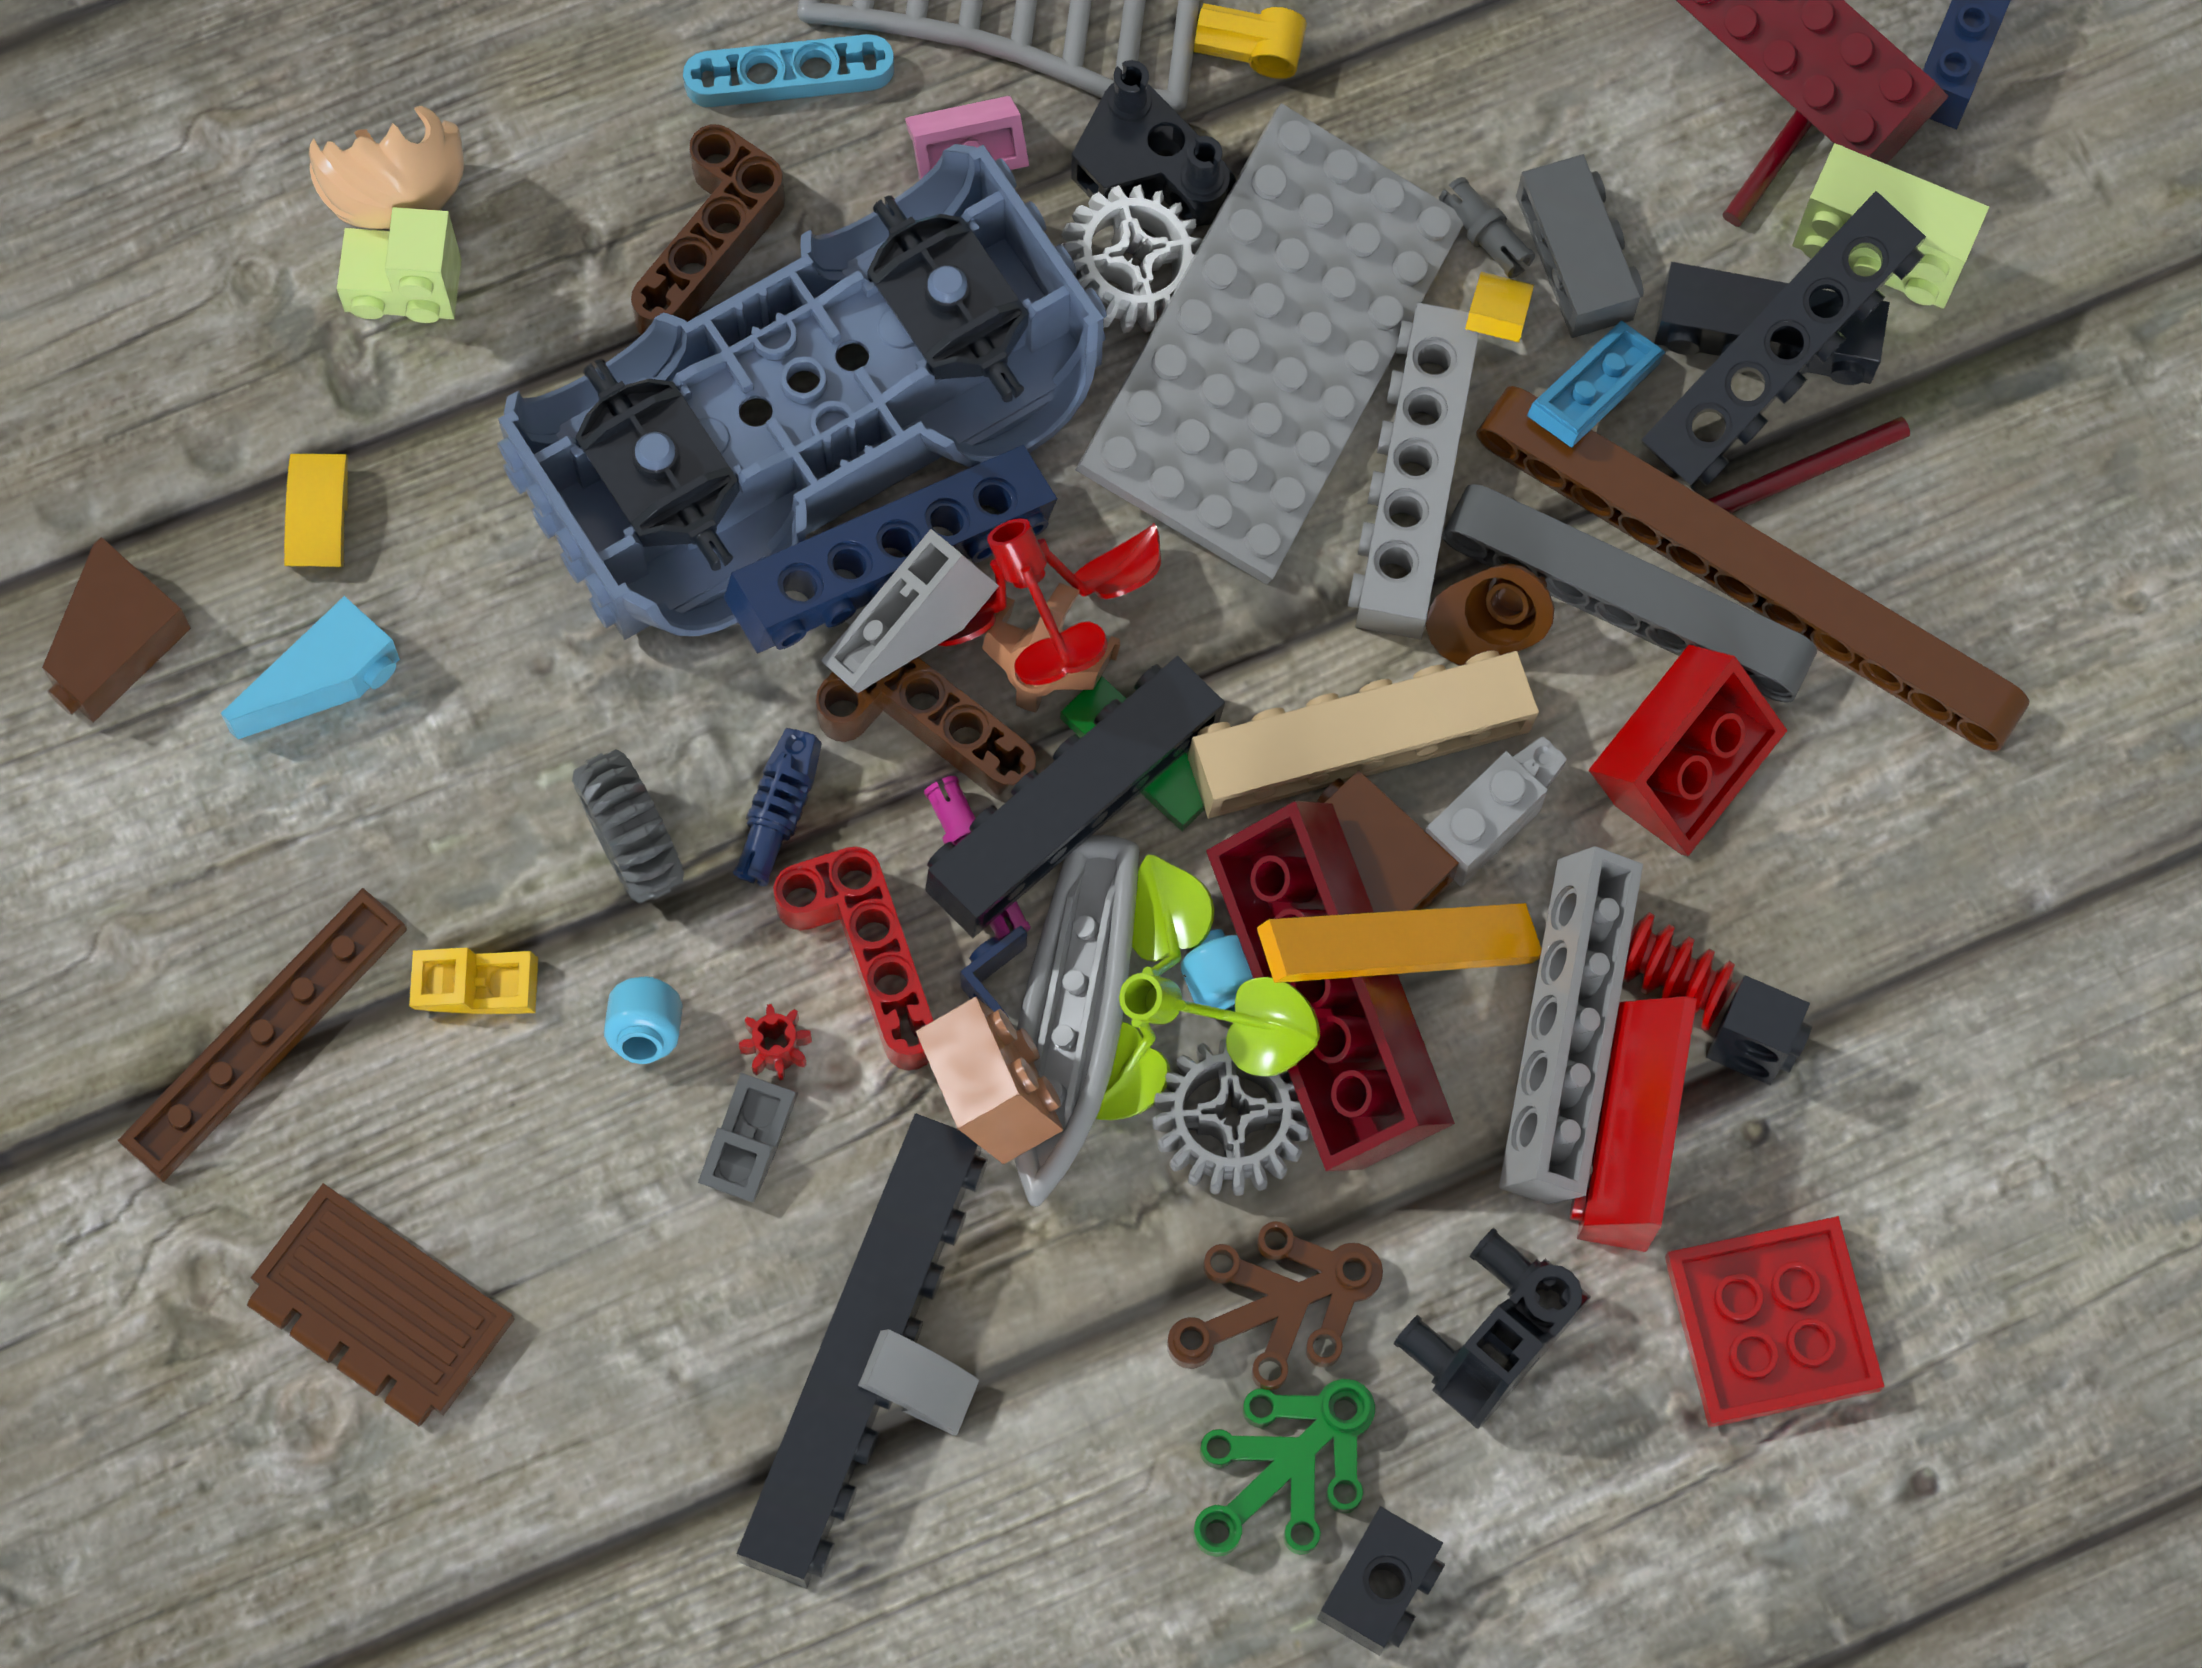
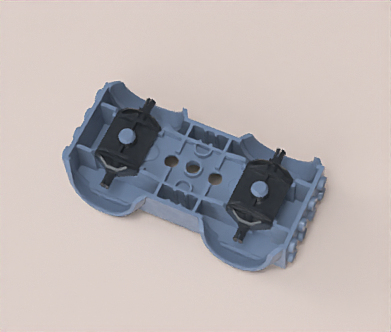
M954 144L945 149L936 165L908 190L895 199L892 195L884 197L885 204L881 199L873 206V213L830 233L814 235L809 230L802 234L801 258L688 322L667 313L658 315L654 318L648 329L629 347L608 362H605L604 359L595 360L596 369L590 363L583 371L585 376L561 388L531 398H523L518 390L507 397L504 416L498 418L503 440L499 441L497 446L506 461V464L503 465L504 470L519 494L527 491L529 498L535 506L532 509V513L548 539L556 536L559 545L564 551L560 554L561 559L577 584L583 580L585 581L592 595L589 599L590 604L605 628L614 624L624 640L649 626H654L677 636H700L725 629L738 623L724 599L731 572L804 541L809 533L942 456L964 466L973 467L1023 444L1027 451L1031 453L1053 438L1072 419L1087 396L1094 377L1095 368L1102 364L1103 341L1106 340L1103 331L1104 318L1107 316L1106 310L1097 293L1092 288L1084 290L1074 276L1076 274V267L1067 250L1061 244L1054 247L1044 233L1046 231V224L1035 204L1031 201L1024 204L1015 191L1017 187L1016 180L1003 159L999 158L995 161L984 145L976 148L974 146ZM851 343L863 346L869 354L867 364L855 371L844 370L836 361V354L839 349ZM800 371L812 372L820 379L818 386L807 393L794 391L788 385V381L795 373ZM755 398L765 400L773 410L770 420L758 427L745 424L739 416L741 406L746 401Z

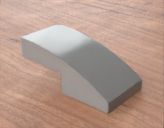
M887 1329L880 1331L858 1386L902 1406V1411L952 1435H958L979 1379L935 1352Z

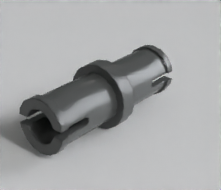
M1465 177L1452 181L1449 186L1457 195H1451L1444 189L1439 196V200L1455 210L1463 222L1464 228L1468 231L1467 239L1474 247L1482 246L1505 271L1504 273L1508 278H1514L1523 273L1525 269L1512 255L1519 262L1523 260L1527 266H1530L1535 259V253L1528 249L1506 225V215L1499 208L1492 209L1471 187Z

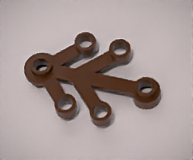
M1273 1221L1267 1223L1260 1230L1257 1241L1258 1249L1265 1258L1274 1261L1288 1258L1319 1272L1317 1275L1298 1282L1241 1260L1236 1250L1229 1245L1218 1244L1211 1247L1204 1259V1271L1210 1280L1216 1283L1232 1282L1263 1294L1265 1297L1206 1322L1195 1317L1179 1320L1172 1326L1168 1334L1167 1350L1169 1356L1177 1365L1183 1368L1194 1369L1201 1367L1210 1360L1214 1345L1277 1319L1265 1352L1255 1359L1252 1367V1378L1258 1387L1269 1391L1276 1390L1286 1381L1288 1375L1287 1359L1308 1305L1331 1296L1321 1329L1314 1331L1308 1338L1306 1355L1310 1362L1318 1367L1334 1365L1342 1352L1341 1336L1354 1302L1363 1301L1373 1296L1382 1281V1263L1378 1255L1371 1248L1360 1243H1346L1331 1251L1293 1236L1289 1226L1282 1222ZM1271 1232H1279L1286 1238L1287 1244L1280 1250H1272L1266 1245L1264 1238ZM1216 1255H1226L1231 1259L1233 1267L1226 1273H1219L1212 1268L1210 1261ZM1349 1262H1356L1363 1267L1365 1275L1360 1280H1349L1343 1273V1266ZM1187 1331H1195L1201 1335L1203 1343L1195 1350L1186 1349L1181 1344V1335ZM1321 1338L1329 1339L1335 1346V1353L1330 1357L1318 1356L1313 1349L1314 1342ZM1267 1361L1276 1363L1281 1370L1280 1377L1273 1381L1265 1380L1259 1373L1260 1365Z

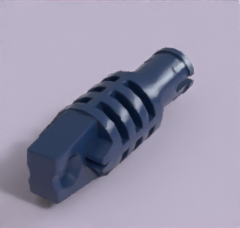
M791 728L784 730L765 765L763 778L759 781L758 791L753 797L752 807L748 810L746 816L748 820L747 825L751 829L738 864L733 871V874L738 878L754 884L755 879H758L757 884L760 886H767L769 884V877L782 842L788 841L791 836L795 835L797 822L801 819L803 806L806 805L808 800L807 795L814 784L822 742L816 735Z

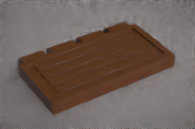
M322 1183L252 1275L251 1279L258 1285V1288L247 1303L250 1309L280 1330L288 1325L296 1313L301 1315L289 1336L327 1363H330L337 1356L343 1346L348 1348V1351L340 1360L337 1370L374 1396H378L391 1379L395 1381L396 1384L388 1393L384 1403L418 1427L425 1422L433 1410L444 1416L515 1320L510 1312L324 1183Z

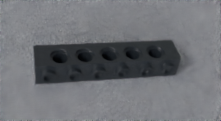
M1875 191L1641 439L1642 444L1688 487L1692 488L1698 480L1708 486L1729 464V461L1723 454L1732 444L1739 439L1744 445H1747L1767 424L1768 420L1762 415L1766 408L1776 398L1783 404L1787 403L1808 379L1801 374V371L1815 357L1824 363L1847 338L1839 331L1853 316H1857L1863 322L1886 297L1879 289L1893 274L1903 280L1923 259L1925 255L1918 248L1922 245L1926 236L1881 194ZM1859 248H1870L1879 255L1881 268L1871 276H1859L1849 266L1848 258L1850 254ZM1821 289L1833 290L1841 298L1842 308L1833 317L1821 318L1811 310L1809 305L1810 297ZM1791 330L1801 337L1803 350L1797 357L1785 360L1777 357L1772 352L1770 341L1779 331ZM1744 371L1757 373L1764 382L1763 393L1752 401H1744L1737 398L1731 389L1734 377ZM1713 412L1722 417L1726 429L1720 439L1714 442H1704L1694 435L1692 430L1693 422L1702 413Z

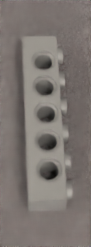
M1417 302L1413 322L1402 320L1396 353L1407 355L1404 372L1392 371L1387 403L1397 405L1394 422L1383 420L1377 450L1378 454L1388 455L1384 473L1373 471L1367 504L1378 506L1375 524L1363 523L1358 555L1368 557L1365 575L1354 573L1348 602L1349 607L1359 608L1355 628L1422 639L1479 336L1478 332L1465 329L1469 315L1467 311ZM1436 363L1445 372L1439 375H1431L1424 372L1420 365ZM1424 412L1431 415L1436 422L1431 425H1420L1414 422L1410 416L1414 413ZM1409 462L1418 463L1427 472L1420 476H1412L1405 473L1400 466ZM1397 513H1407L1413 516L1418 523L1411 527H1401L1395 524L1390 517ZM1387 564H1397L1402 566L1408 572V575L1399 579L1390 578L1382 572L1381 567Z
M1596 846L1562 857L1557 861L1499 1184L1500 1189L1545 1204L1586 1196L1643 864Z

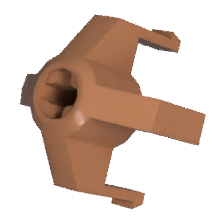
M1062 583L1058 584L1047 601V605L1060 633L1064 631L1062 627L1066 614L1080 591ZM1007 597V607L1003 611L997 612L995 624L986 632L982 649L1006 671L1009 682L1016 689V706L1036 713L1040 707L1042 696H1046L1054 690H1093L1110 660L1116 661L1120 648V639L1111 636L1108 641L1107 650L1101 660L1084 671L1073 674L1068 673L1062 679L1049 684H1025L1017 677L1014 669L1015 660L1025 648L1037 641L1050 638V635L1041 616L1038 624L1032 625L1027 630L1008 624L1007 621L1011 616L1015 600Z

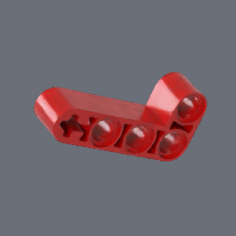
M857 846L847 847L783 869L776 877L773 886L777 914L781 921L789 928L801 931L840 920L888 1059L896 1067L908 1071L917 1070L927 1065L929 1061L919 1038V1044L908 1047L905 1039H901L900 1016L907 1013L908 1022L915 1037H918L916 1034L917 1030L934 1020L880 863L875 855L865 848ZM856 870L865 872L871 878L868 884L860 889L847 888L840 882L845 874ZM798 888L810 889L816 895L810 904L803 907L792 906L786 902L788 894ZM874 922L883 924L889 930L883 939L875 942L866 941L858 935V932L864 925ZM887 975L900 976L907 982V986L903 991L893 995L884 994L876 988L879 980Z

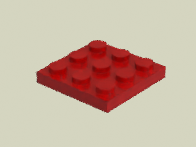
M1839 1216L1668 1251L1665 1255L1708 1428L1876 1393L1885 1387Z

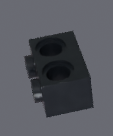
M1744 975L1727 1006L1706 1058L1771 1085L1780 1069L1790 1073L1796 1058L1800 1057L1813 1027V1025L1803 1021L1810 1003Z

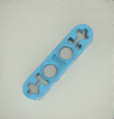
M869 34L703 51L696 53L688 59L683 69V80L687 96L693 103L702 107H719L873 91L884 87L893 77L894 53L891 45L884 38ZM868 54L874 55V59L877 62L875 70H865L863 56ZM840 56H846L848 74L840 75ZM814 57L827 60L831 65V69L822 78H809L801 72L803 63ZM759 63H767L777 70L776 77L766 84L752 82L747 77V73L752 66ZM737 67L739 85L732 86L730 68ZM713 71L715 78L714 86L703 87V72Z

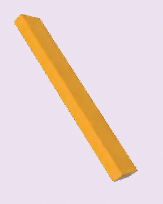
M1526 903L1269 919L1257 927L1274 983L1532 964L1540 959L1542 950Z

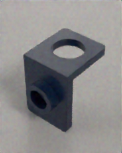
M1019 926L1000 941L996 937H992L982 943L971 954L969 959L972 963L960 971L961 988L970 999L977 997L994 1012L1001 1009L1006 1014L981 982L1027 947V931L1022 926Z

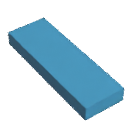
M1621 320L1532 403L1527 416L1572 448L1660 364L1665 351Z

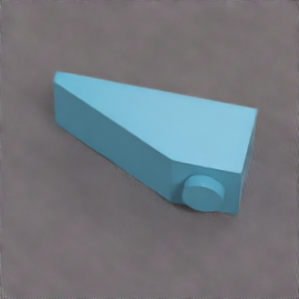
M344 596L224 709L221 715L230 733L237 739H241L360 698L370 687L377 689L385 684L393 675L396 669L395 663L400 658L393 640Z

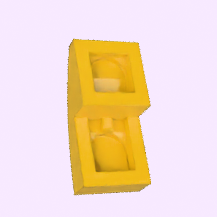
M1481 272L1465 329L1520 342L1534 284Z
M290 454L285 509L284 566L344 567V511H348L347 454Z
M468 947L414 950L412 955L409 1006L414 1010L448 1013H535L538 957L531 951L475 954Z

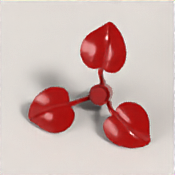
M1013 519L1000 524L987 537L995 557L990 562V566L995 574V583L999 587L962 631L938 645L954 646L962 644L991 629L996 621L995 613L1003 611L1007 607V581L1013 583L1014 587L1018 589H1029L1050 635V638L1042 639L1025 648L1015 660L1014 669L1020 681L1029 685L1049 684L1062 679L1068 673H1078L1094 666L1104 656L1108 646L1107 637L1103 629L1098 624L1086 621L1075 624L1060 633L1038 585L1045 577L1046 572L1044 568L1048 563L1071 587L1080 590L1079 595L1083 597L1095 592L1101 599H1111L1132 592L1148 583L1159 571L1161 565L1160 536L1155 523L1117 547L1088 562L1075 574L1049 550L1044 538L1037 540L1028 520Z

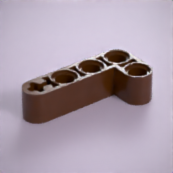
M710 124L701 127L690 140L689 150L696 183L711 195L636 283L632 291L631 303L635 323L641 335L652 324L654 318L662 313L676 316L687 322L692 320L784 208L785 192L780 165L771 156L725 126ZM714 154H722L728 157L723 162L717 164L704 161L708 156ZM758 183L771 186L769 190L763 193H753L747 190L752 185ZM724 223H732L738 226L733 232L727 234L714 231L718 225ZM690 263H698L704 266L701 271L694 274H686L680 271L682 267Z
M919 657L859 693L848 686L833 671L823 681L817 691L816 707L821 730L827 737L841 742L855 740L884 711L974 783L1001 802L1006 803L1013 797L1011 791L1017 782L1031 770H1036L1034 750L1024 739ZM921 693L930 694L937 700L935 705L925 710L916 709L908 702L913 696ZM841 700L850 701L857 706L852 714L844 717L835 716L828 711L832 704ZM964 727L973 728L981 734L977 741L970 744H961L955 741L952 735L955 731ZM993 746H995V755L991 753ZM1000 764L1009 770L1017 764L1020 766V774L1011 770L1004 776L1000 774Z

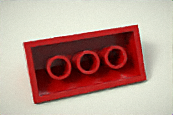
M1673 997L1619 1002L1586 1196L1574 1198L1571 1203L1570 1220L1579 1221L1578 1240L1646 1252L1662 1226L1697 1002L1696 998Z

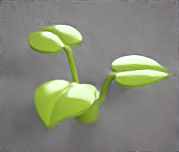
M1151 854L1146 855L1138 870L1132 947L1144 960L1150 962L1164 960L1154 967H1145L1142 973L1130 976L1121 987L1119 994L1120 1006L1123 1012L1132 1018L1131 1024L1122 1022L1111 1076L1100 1110L1095 1118L1098 1120H1119L1138 1115L1154 1105L1156 1093L1165 1091L1167 1087L1165 1076L1167 1072H1170V1065L1167 1058L1161 1052L1151 1048L1155 1042L1156 1035L1149 1023L1167 1024L1174 1020L1180 1011L1232 1022L1226 1036L1228 1054L1238 1068L1255 1076H1275L1289 1070L1317 1046L1320 1038L1319 1023L1314 1009L1304 995L1289 983H1274L1273 978L1259 977L1244 982L1237 990L1234 1012L1182 1000V993L1178 985L1170 979L1160 977V975L1180 962V949H1193L1205 941L1214 921V904L1209 890L1196 876Z

